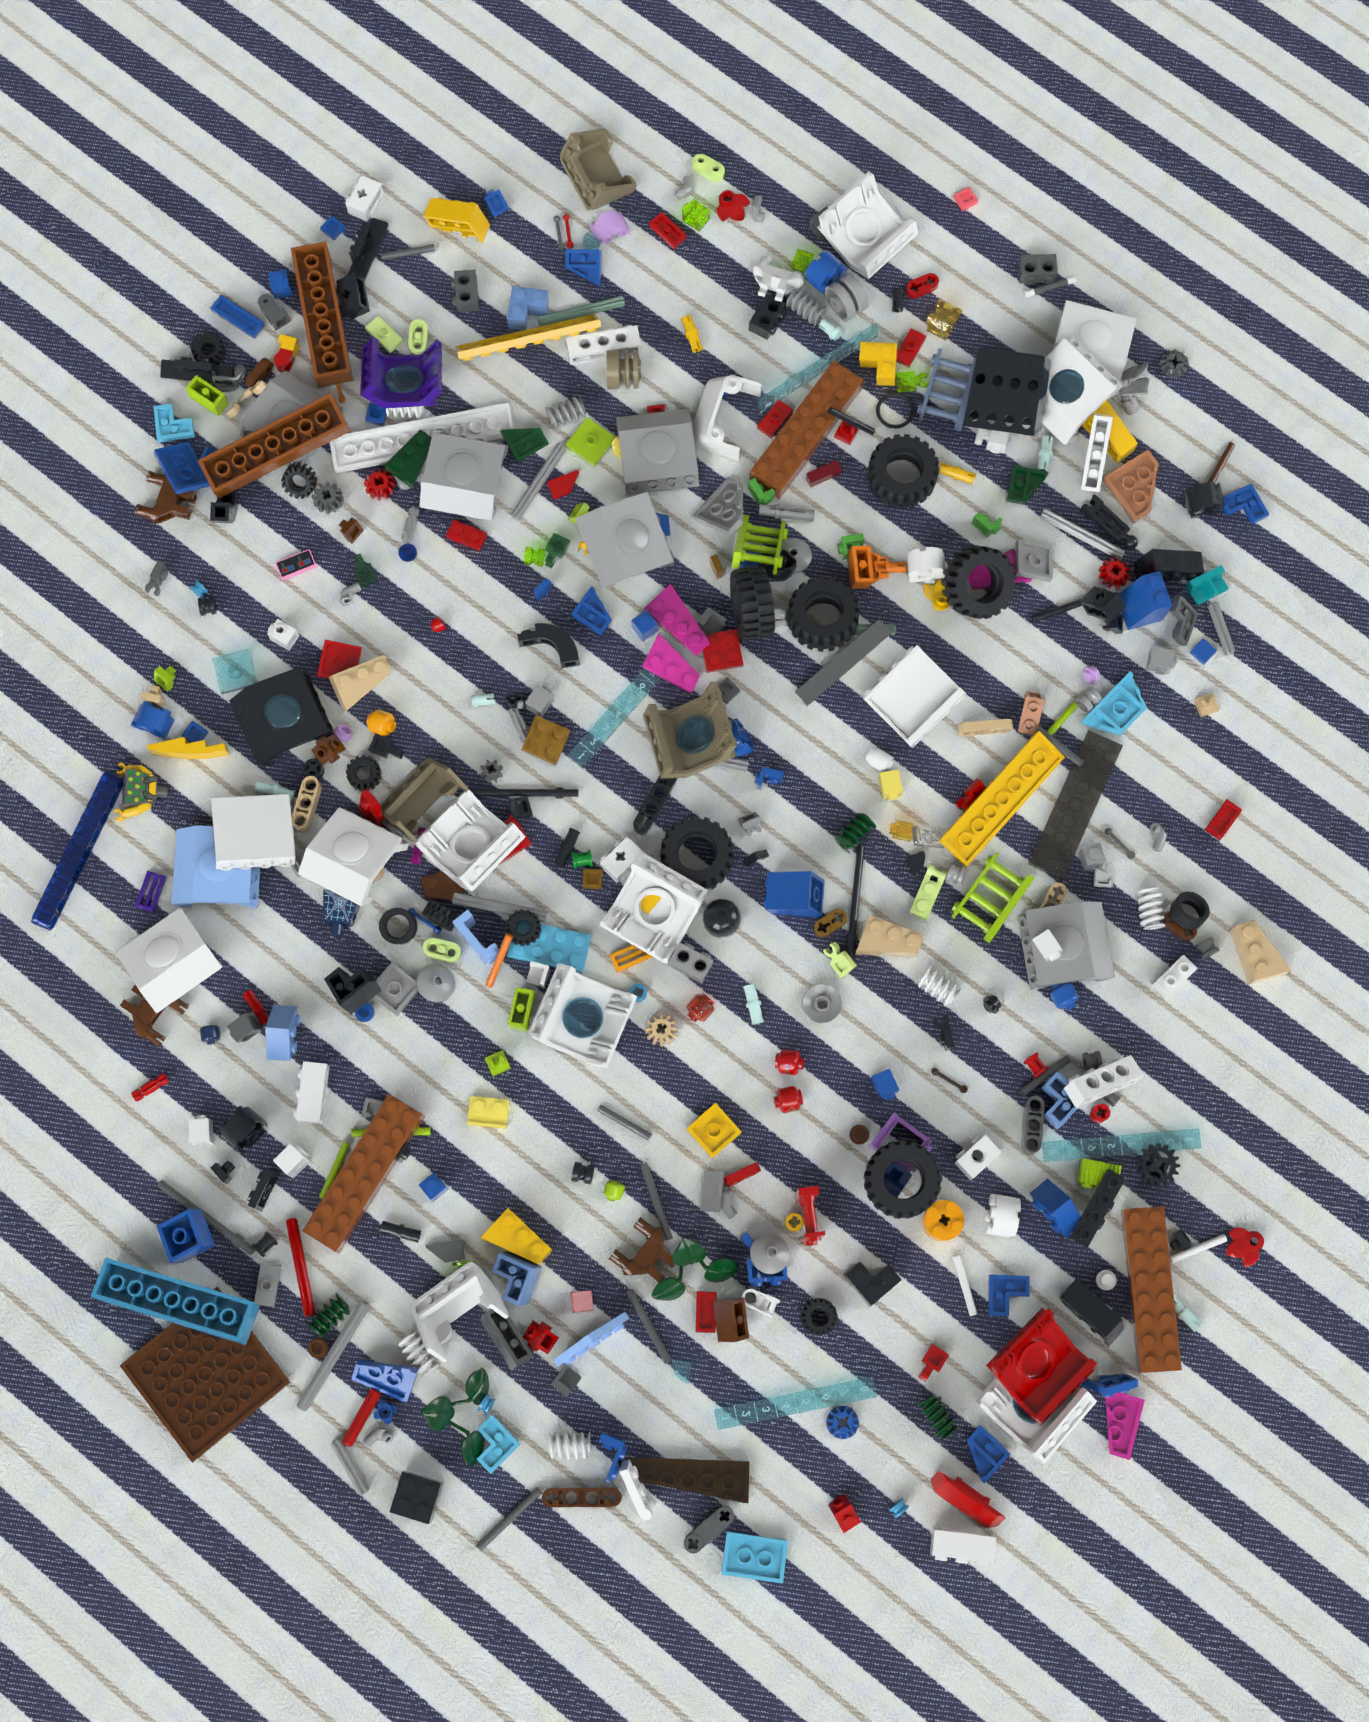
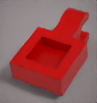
M976 778L964 790L966 796L959 798L955 802L958 809L962 807L965 811L986 788L983 782Z
M931 1344L921 1360L925 1367L918 1378L925 1382L933 1370L939 1372L949 1354Z

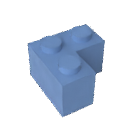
M512 286L507 316L508 328L511 330H526L529 315L540 316L547 314L549 305L548 290Z
M273 1006L265 1027L267 1059L290 1061L293 1053H296L297 1042H294V1038L296 1036V1026L300 1025L301 1019L300 1014H297V1006Z
M1059 1072L1053 1074L1041 1088L1055 1102L1044 1114V1119L1056 1130L1077 1110L1064 1090L1069 1082Z
M509 1251L498 1253L492 1272L509 1279L502 1299L517 1306L529 1304L542 1266Z

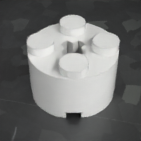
M926 547V551H920V548L907 554L910 582H924V584L932 585L935 583V580L945 578L943 570L946 569L945 557L942 549Z
M991 1194L989 1198V1205L991 1207L985 1213V1222H987L985 1232L992 1235L1015 1237L1020 1219L1018 1218V1212L1021 1210L1020 1199Z

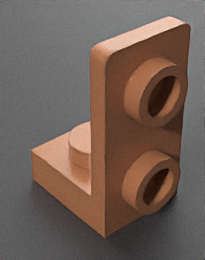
M1025 691L1024 706L1018 732L1034 735L1042 714L1045 701L1044 694Z

